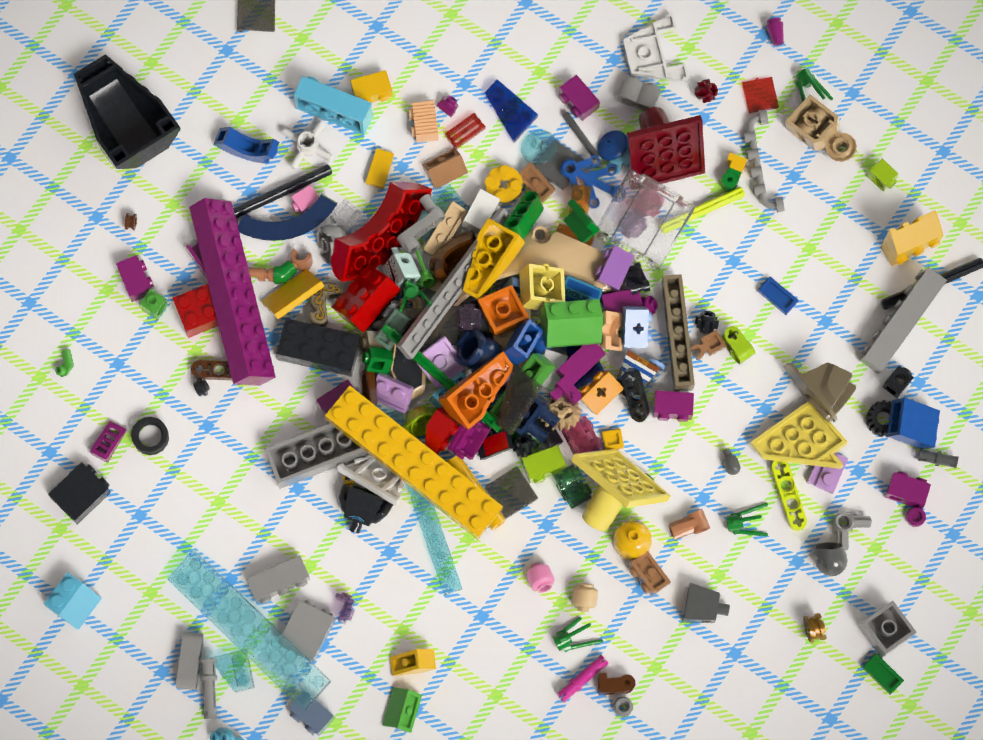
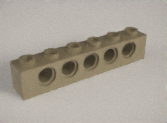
M682 274L667 275L662 277L661 285L674 392L692 391L695 382Z

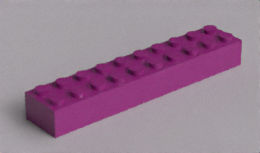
M203 198L191 205L189 209L232 382L234 385L261 386L276 378L234 208L231 201Z

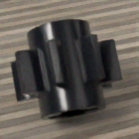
M702 311L700 316L696 315V328L703 334H709L714 329H718V317L712 311Z
M523 434L514 438L513 452H516L517 457L527 458V456L535 453L534 448L537 445L536 440H532V435Z

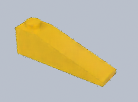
M488 218L478 233L477 245L472 254L473 259L471 267L468 269L463 292L477 300L482 298L515 259L525 244L520 235Z

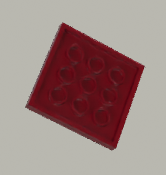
M650 107L640 114L638 121L641 129L627 133L630 177L633 191L705 174L703 120L701 115L670 122L665 111L660 107Z

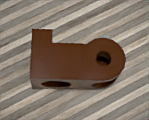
M599 673L597 676L599 695L628 694L633 691L636 685L634 677L629 674H625L620 678H607V673Z

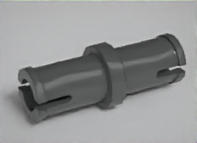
M920 449L918 461L933 463L938 467L943 465L957 468L959 456L942 454V451L932 452Z

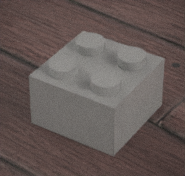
M894 601L885 605L858 626L881 658L888 655L917 633Z

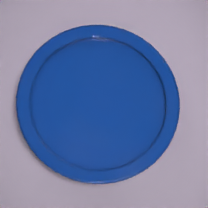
M619 130L609 131L604 134L597 146L600 157L604 160H614L620 157L627 148L626 134Z

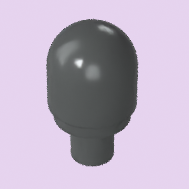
M730 448L723 450L725 456L723 465L726 472L730 475L738 474L741 469L736 455L732 456Z

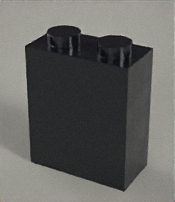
M83 462L48 493V496L77 525L111 493L108 488L110 484L103 477L99 479L95 475L96 470L90 464L86 466Z

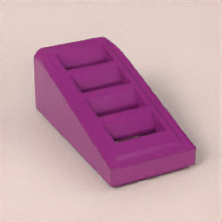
M109 421L92 446L90 454L108 463L127 429ZM113 428L120 433L117 435L111 432L110 429ZM108 434L116 439L112 441L106 438V436ZM103 441L111 444V446L108 447L102 443ZM99 448L107 450L106 454L101 452Z

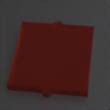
M772 77L756 78L755 80L742 82L748 113L759 112V110L779 108Z

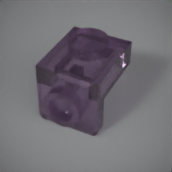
M342 592L341 594L336 593L335 599L344 603L338 617V622L346 625L347 621H351L355 614V610H353L355 600L352 599L353 596Z

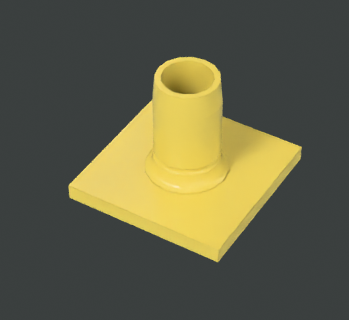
M617 449L577 453L571 459L573 463L599 484L582 514L583 520L596 530L606 531L615 520L622 506L630 508L668 502L671 497L668 492Z

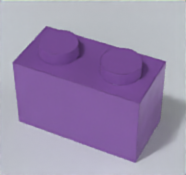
M615 245L611 246L610 249L607 248L603 255L605 260L602 266L599 265L595 272V276H597L595 281L614 291L619 290L635 255Z

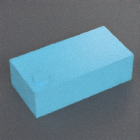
M302 76L293 95L297 110L361 135H365L373 118L371 102L322 84L310 76L308 78Z

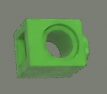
M150 289L140 302V307L143 312L159 320L168 307V302L166 298Z

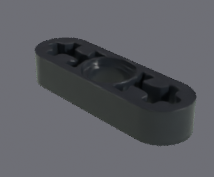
M628 368L622 375V382L630 415L634 421L643 422L649 416L650 410L642 376L636 368ZM630 374L631 377H635L634 381H632V378H628ZM631 392H638L640 399L633 398Z

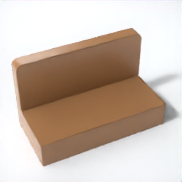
M456 148L422 164L435 189L468 173L463 158Z

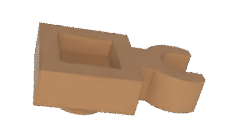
M716 329L700 339L701 345H693L691 352L699 350L700 354L695 359L700 360L703 358L704 353L707 352L709 356H712L726 348L727 345Z

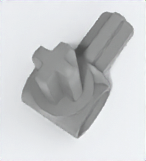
M853 513L835 515L832 524L834 532H837V543L842 544L845 551L849 549V532L853 528H870L872 524L871 517L853 516ZM841 516L847 520L845 527H841L838 523Z

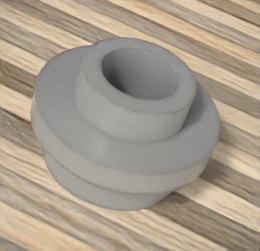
M619 697L614 702V712L620 717L630 715L633 710L632 701L627 697ZM620 704H625L627 709L622 711L619 708Z

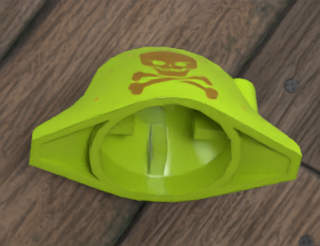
M418 406L411 409L402 427L414 437L425 436L426 426L437 408Z

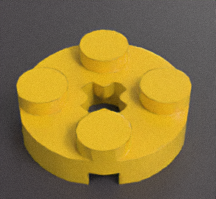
M503 165L489 172L485 179L486 192L499 198V203H511L521 195L523 179L517 170ZM502 180H503V181H507V180H508L509 183H507V186H508L507 189H505V188H501V189H500L499 186L501 185L500 182H501Z

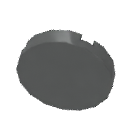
M394 297L389 302V306L387 305L373 321L372 327L378 331L382 328L393 310L399 306L400 300L397 297Z

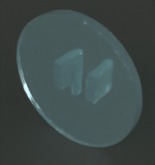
M547 131L532 132L525 137L521 144L523 158L535 165L550 161L558 149L556 138Z

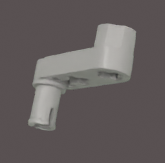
M429 194L424 195L419 200L428 214L397 237V241L405 253L412 254L418 250L421 244L417 239L446 218L441 208L436 206Z

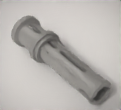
M217 658L199 659L202 669L200 679L203 681L204 719L217 718L215 680L218 678L215 671Z

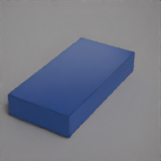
M771 276L757 291L785 315L799 302L796 297Z

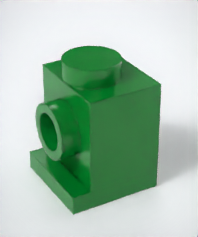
M369 347L368 352H364L362 356V362L365 363V368L368 372L388 374L394 361L392 349Z

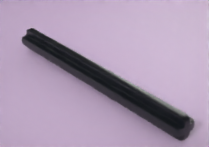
M326 164L233 207L235 218L241 217L245 213L254 211L331 175V167L329 164Z
M977 258L940 275L947 280L945 283L947 284L982 269L983 259ZM905 290L882 299L880 302L884 310L895 306L899 299L903 300L906 296L904 294Z

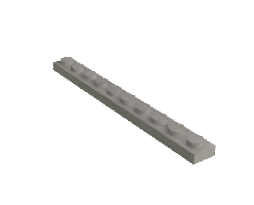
M499 208L491 219L504 226L509 214L505 208ZM477 238L430 300L431 305H426L397 344V347L407 359L414 358L462 293L468 269L471 267L472 254L477 245Z

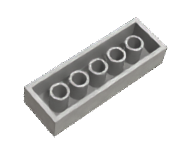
M330 423L264 448L279 489L338 467L341 463L346 464L369 455Z

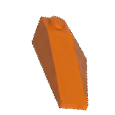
M502 351L438 398V401L448 415L469 430L484 417L488 406L494 401L495 395L500 387L504 385L514 366Z

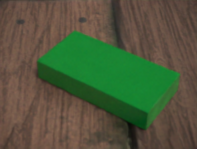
M877 653L862 666L889 695L905 681Z

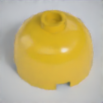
M638 521L622 523L616 529L613 536L615 550L622 558L627 560H634L650 550L652 544V535L648 527Z

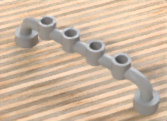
M763 109L759 110V114L752 116L748 120L747 132H744L745 144L749 143L750 150H747L748 161H753L754 166L750 167L751 178H756L757 183L753 185L754 195L759 196L764 207L776 209L777 212L785 211L783 197H776L775 202H771L767 199L754 130L756 122L760 121L761 125L768 124L767 110Z

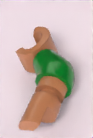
M293 249L291 252L292 261L288 260L279 266L269 268V270H266V268L249 267V273L251 277H258L259 282H265L268 279L269 282H274V284H282L287 282L297 270L304 271L305 269H310L313 264L312 255L308 253L305 259L298 260V253Z

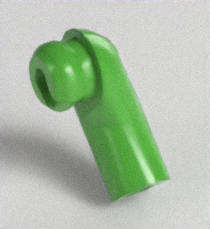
M70 349L61 351L63 363L55 369L56 374L60 377L67 376L74 367Z

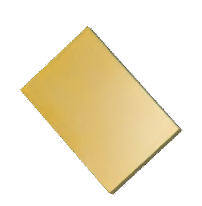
M305 269L264 298L261 303L279 319L322 289L324 285L313 273Z

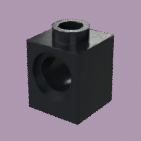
M898 366L885 381L882 388L898 399L914 377L909 369ZM895 378H902L904 384L896 383Z

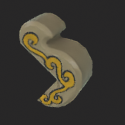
M332 282L323 283L324 287L309 297L311 307L314 312H309L311 324L325 327L328 324L326 299H337L344 293L342 287Z

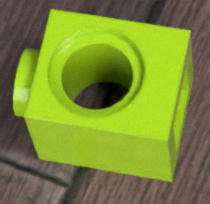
M882 158L869 170L867 178L884 192L887 188L891 189L897 183L896 178L899 173Z

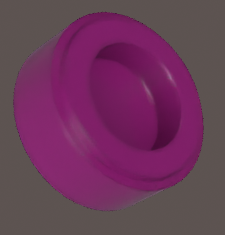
M913 507L906 513V521L912 527H920L926 520L924 510L919 507Z

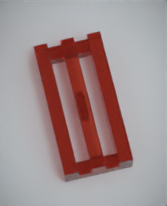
M474 112L447 131L445 137L457 150L485 130L486 126L484 123L482 124ZM474 120V122H472L470 125H468V126L465 127L463 130H461L460 132H458L456 135H454L453 137H451V136H452L453 134H455L457 131H459V130L462 129L464 126H466L467 124H469L471 121ZM476 125L479 126L474 131L469 133L467 136L462 138L460 141H458L457 143L455 142V140H457L459 137L467 133L473 127H475Z

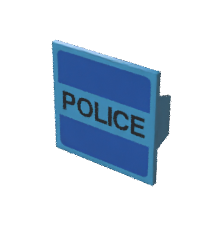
M569 275L567 276L565 282V302L600 300L603 289Z

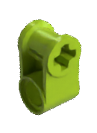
M730 326L725 330L722 339L726 343V348L731 353V356L739 365L756 354L752 344L737 327ZM732 335L735 336L734 339H733V338H730V339L728 338V336H732Z

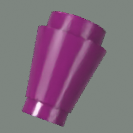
M777 17L767 20L765 27L773 46L784 44V24L781 18Z

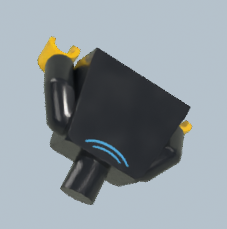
M344 475V484L338 497L340 508L344 512V517L352 520L349 531L359 534L362 525L370 526L372 523L380 522L388 515L394 505L370 490L354 485L355 481H346L347 476Z

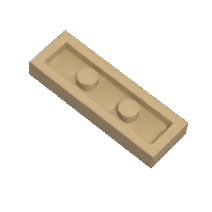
M451 201L444 212L446 218L435 226L422 250L433 256L441 246L452 239L468 211Z

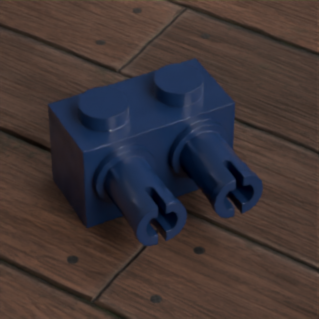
M533 391L527 395L507 424L520 435L530 433L543 443L546 437L549 436V433L537 425L536 420L542 418L554 428L561 418L548 409L550 402L536 391Z

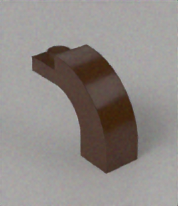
M472 230L460 234L445 243L430 259L429 266L436 280H440L441 284L444 283L476 240Z

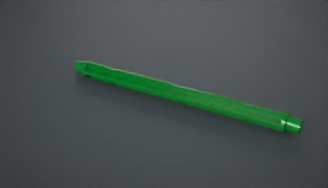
M388 324L381 329L386 334V337L391 339L396 345L403 337L395 328H391ZM420 351L416 353L413 360L442 386L449 390L456 385L454 381L446 376ZM487 411L481 419L490 429L492 428L497 433L503 427Z

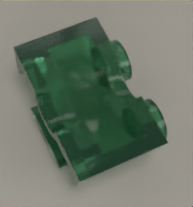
M573 464L553 475L559 493L564 501H567L571 509L591 499L590 494L592 493L589 485L582 483L580 477L583 475L579 467H574Z

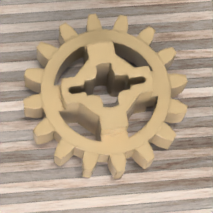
M551 397L550 399L545 398L550 402L548 409L561 418L552 430H555L556 427L559 428V431H562L564 427L570 430V425L576 426V422H579L581 414L579 403L572 406L565 397H560L556 402Z

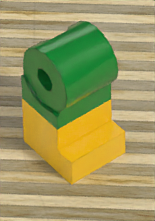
M729 153L726 161L729 169L721 179V188L724 191L729 192L737 187L747 159Z

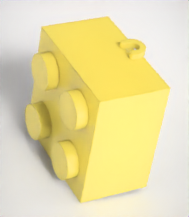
M528 264L519 272L520 301L524 308L541 310L544 303L565 302L564 269L549 267V264Z

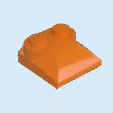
M512 285L477 300L488 323V329L494 335H501L513 330L529 319Z

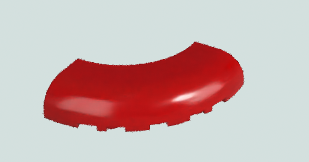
M390 182L386 196L374 216L359 230L347 236L335 238L333 254L331 256V267L335 277L341 282L352 281L358 277L368 264L374 268H377L380 264H386L390 259L388 250L394 247L402 248L397 241V237L417 223L422 211H426L419 200L426 194L431 196L432 188L413 182Z

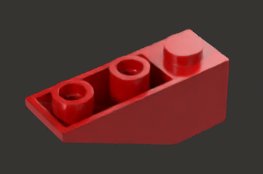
M443 406L435 411L426 426L425 445L437 455L441 450L444 451L450 443L448 441L451 435L454 436L460 428L458 426L459 423L448 415Z

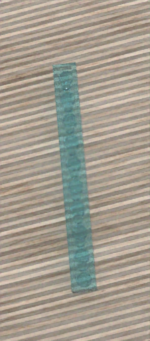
M397 410L385 413L400 426L405 424L403 413ZM406 484L443 595L462 590V585L434 505Z

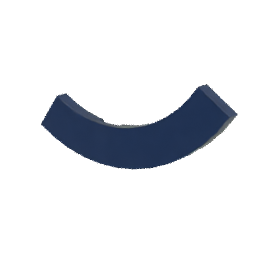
M321 194L318 200L304 213L281 221L262 220L245 213L238 224V230L243 235L260 240L278 241L292 239L308 233L319 226L333 212L338 202Z

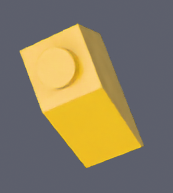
M414 649L390 656L392 676L424 673L436 669L433 649Z

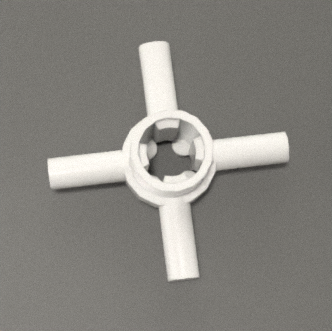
M320 120L312 132H303L300 135L287 128L283 130L282 134L295 141L298 150L297 155L289 165L292 169L296 170L304 156L311 157L317 154L329 162L332 160L333 155L321 149L317 139L326 125L325 122ZM310 142H312L310 147H306L303 145V143L308 145Z

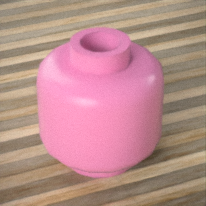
M534 563L526 573L530 587L539 593L549 591L554 584V576L547 564Z

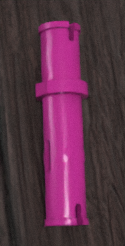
M600 654L574 679L571 678L569 683L556 693L557 696L561 697L564 694L561 700L565 703L573 694L579 692L582 689L581 687L608 665V661L604 660L601 663L604 657Z

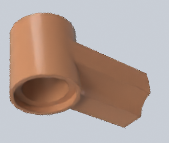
M703 509L692 512L687 517L668 524L674 540L693 533L699 534L710 529Z

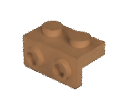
M649 551L629 562V572L634 578L640 580V586L646 594L649 593L651 596H654L671 583Z

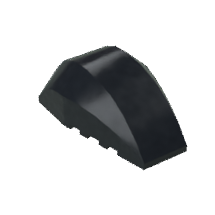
M106 54L74 73L96 140L101 151L114 168L133 169L140 167L167 150L181 130L179 124L161 99L153 95L144 85L142 86L132 75L125 72L121 66Z

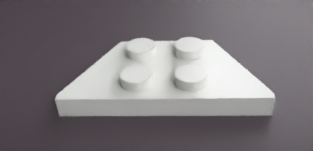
M371 455L355 459L354 463L346 466L343 463L338 465V472L391 504L398 505L404 482Z

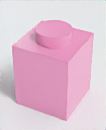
M309 185L291 196L293 202L291 206L296 214H302L318 200L319 196L313 187Z

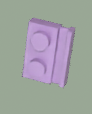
M379 373L375 383L377 402L403 414L407 413L414 387L389 375Z
M837 453L834 454L842 462L843 467L836 469L814 466L808 479V484H812L828 493H834L848 461V458Z

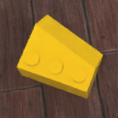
M936 210L916 218L911 225L906 222L897 230L895 228L889 229L880 248L891 266L896 264L900 266L906 263L909 257L913 255L917 257L925 252L924 249L928 247L931 249L935 248L941 243L940 241L944 234Z

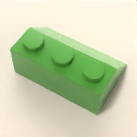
M599 299L543 304L539 317L542 330H544L543 336L546 348L602 343L603 314Z

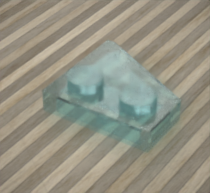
M247 649L211 657L217 658L215 667L234 692L237 693L255 688Z

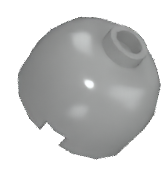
M336 225L321 226V229L317 230L318 248L322 247L324 253L321 254V257L327 264L331 263L335 238L347 236L345 231Z

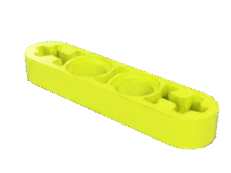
M773 461L771 472L789 527L796 532L802 531L807 524V518L789 463ZM778 463L781 466H785L782 470L784 477L780 479L778 477L781 476V472L779 469H775ZM781 482H790L791 489L788 491L783 490L780 485ZM794 499L797 502V507L790 509L786 504L787 500ZM800 511V513H797L798 520L803 521L800 527L797 524H793L795 516L794 514L790 516L789 513Z

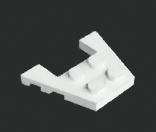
M673 13L623 39L631 76L683 82L689 81L686 63L666 66L659 34L676 31L677 27Z

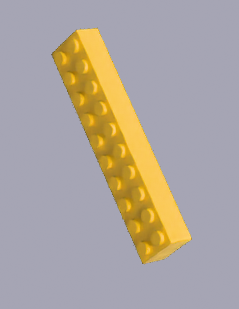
M351 386L346 389L325 415L326 421L475 539L479 540L502 511V505Z

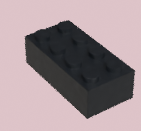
M286 318L276 355L279 361L352 377L360 348L361 336Z

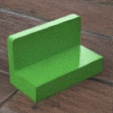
M394 687L382 725L396 728L406 733H412L422 695L409 689Z

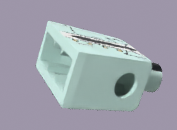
M394 247L388 250L390 259L383 266V272L401 289L396 295H404L406 279L417 282L421 276L411 254L400 253L399 248Z

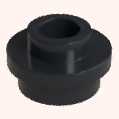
M198 378L193 383L194 389L198 396H207L210 387L206 380Z

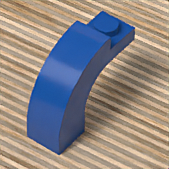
M223 127L219 129L213 145L231 155L248 161L269 163V160L273 159L277 154L280 142L276 139H254L241 134L231 127Z

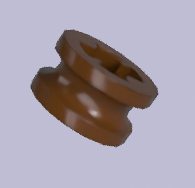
M126 213L125 229L131 228L135 231L137 214L130 215V213Z

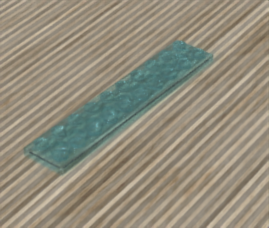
M191 550L167 578L175 588L303 711H306L332 682L195 550Z

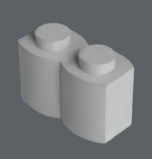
M626 76L617 101L644 111L650 107H655L661 90L653 83L645 84L638 77Z

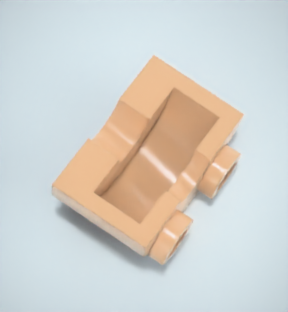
M602 312L603 329L600 347L622 351V338L619 337L618 332L623 326V313Z

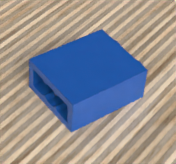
M905 397L892 400L887 437L920 449L934 448L937 441L940 410Z

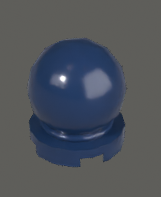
M473 329L471 332L465 331L456 342L458 349L457 354H454V359L461 366L469 367L472 371H475L501 353L502 349L494 339L485 337L483 333Z

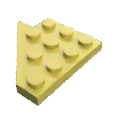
M807 401L751 441L750 445L765 460L841 469L843 464L834 453L846 446L848 441L831 422L828 423Z

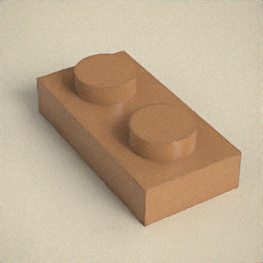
M531 162L519 173L523 183L530 191L538 193L542 203L557 190Z

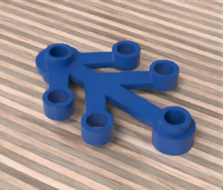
M593 155L590 159L575 162L572 159L563 161L560 166V172L564 177L569 178L572 188L571 196L574 200H580L583 197V191L579 189L576 177L584 182L589 198L588 206L591 209H596L600 205V200L596 197L593 186L612 195L615 202L621 203L627 198L628 193L624 187L614 188L597 179L606 175H615L617 167L614 164L585 173L580 169L588 166L597 167L600 164L598 156ZM593 158L598 160V163L595 165L591 162ZM571 166L573 171L567 172L566 167ZM613 167L614 173H609L608 168ZM579 191L581 196L575 197L574 192ZM621 192L622 198H617L616 193ZM591 200H596L597 205L592 206Z

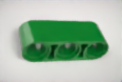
M530 191L524 194L504 223L506 228L520 235L522 239L526 237L544 210L538 193Z

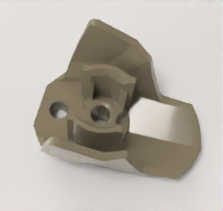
M828 362L803 374L798 371L793 363H786L783 366L798 388L807 396V401L828 423L837 421L836 414L843 408L856 390V386L849 382L852 378V373Z

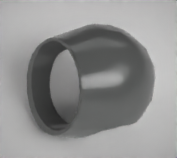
M824 542L813 546L812 552L819 559L816 566L821 573L826 576H837L845 570L848 558L842 544Z

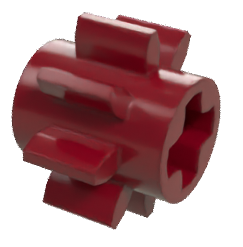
M710 79L697 82L698 86L695 87L697 99H702L703 103L715 100V96L718 94L717 85L710 83Z

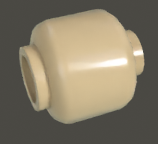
M579 583L578 586L573 588L572 605L577 607V611L589 612V609L595 608L597 605L598 590L594 588L593 584Z

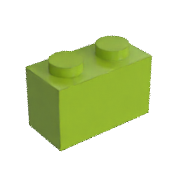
M558 445L529 455L527 458H522V465L529 484L533 482L535 484L542 483L546 480L545 478L550 476L555 478L563 475L564 471H566V464Z

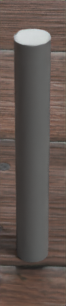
M565 112L562 117L591 156L596 155L599 157L600 155L569 112Z

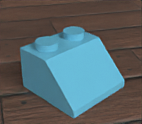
M67 572L44 602V605L47 609L79 630L102 598Z

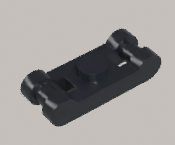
M640 262L634 263V265L629 267L624 278L631 295H635L640 291H650L649 281L645 277Z

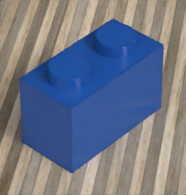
M530 319L517 326L503 350L510 362L515 366L529 357L544 331Z

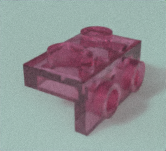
M586 415L582 416L579 422H576L575 427L570 425V430L564 427L561 431L573 455L601 451L603 449L602 442L596 436L593 424L587 419Z

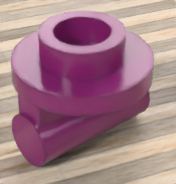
M448 95L442 97L437 107L449 117H453L459 105L453 96Z
M642 296L643 306L648 308L651 315L655 314L658 308L657 301L652 296Z

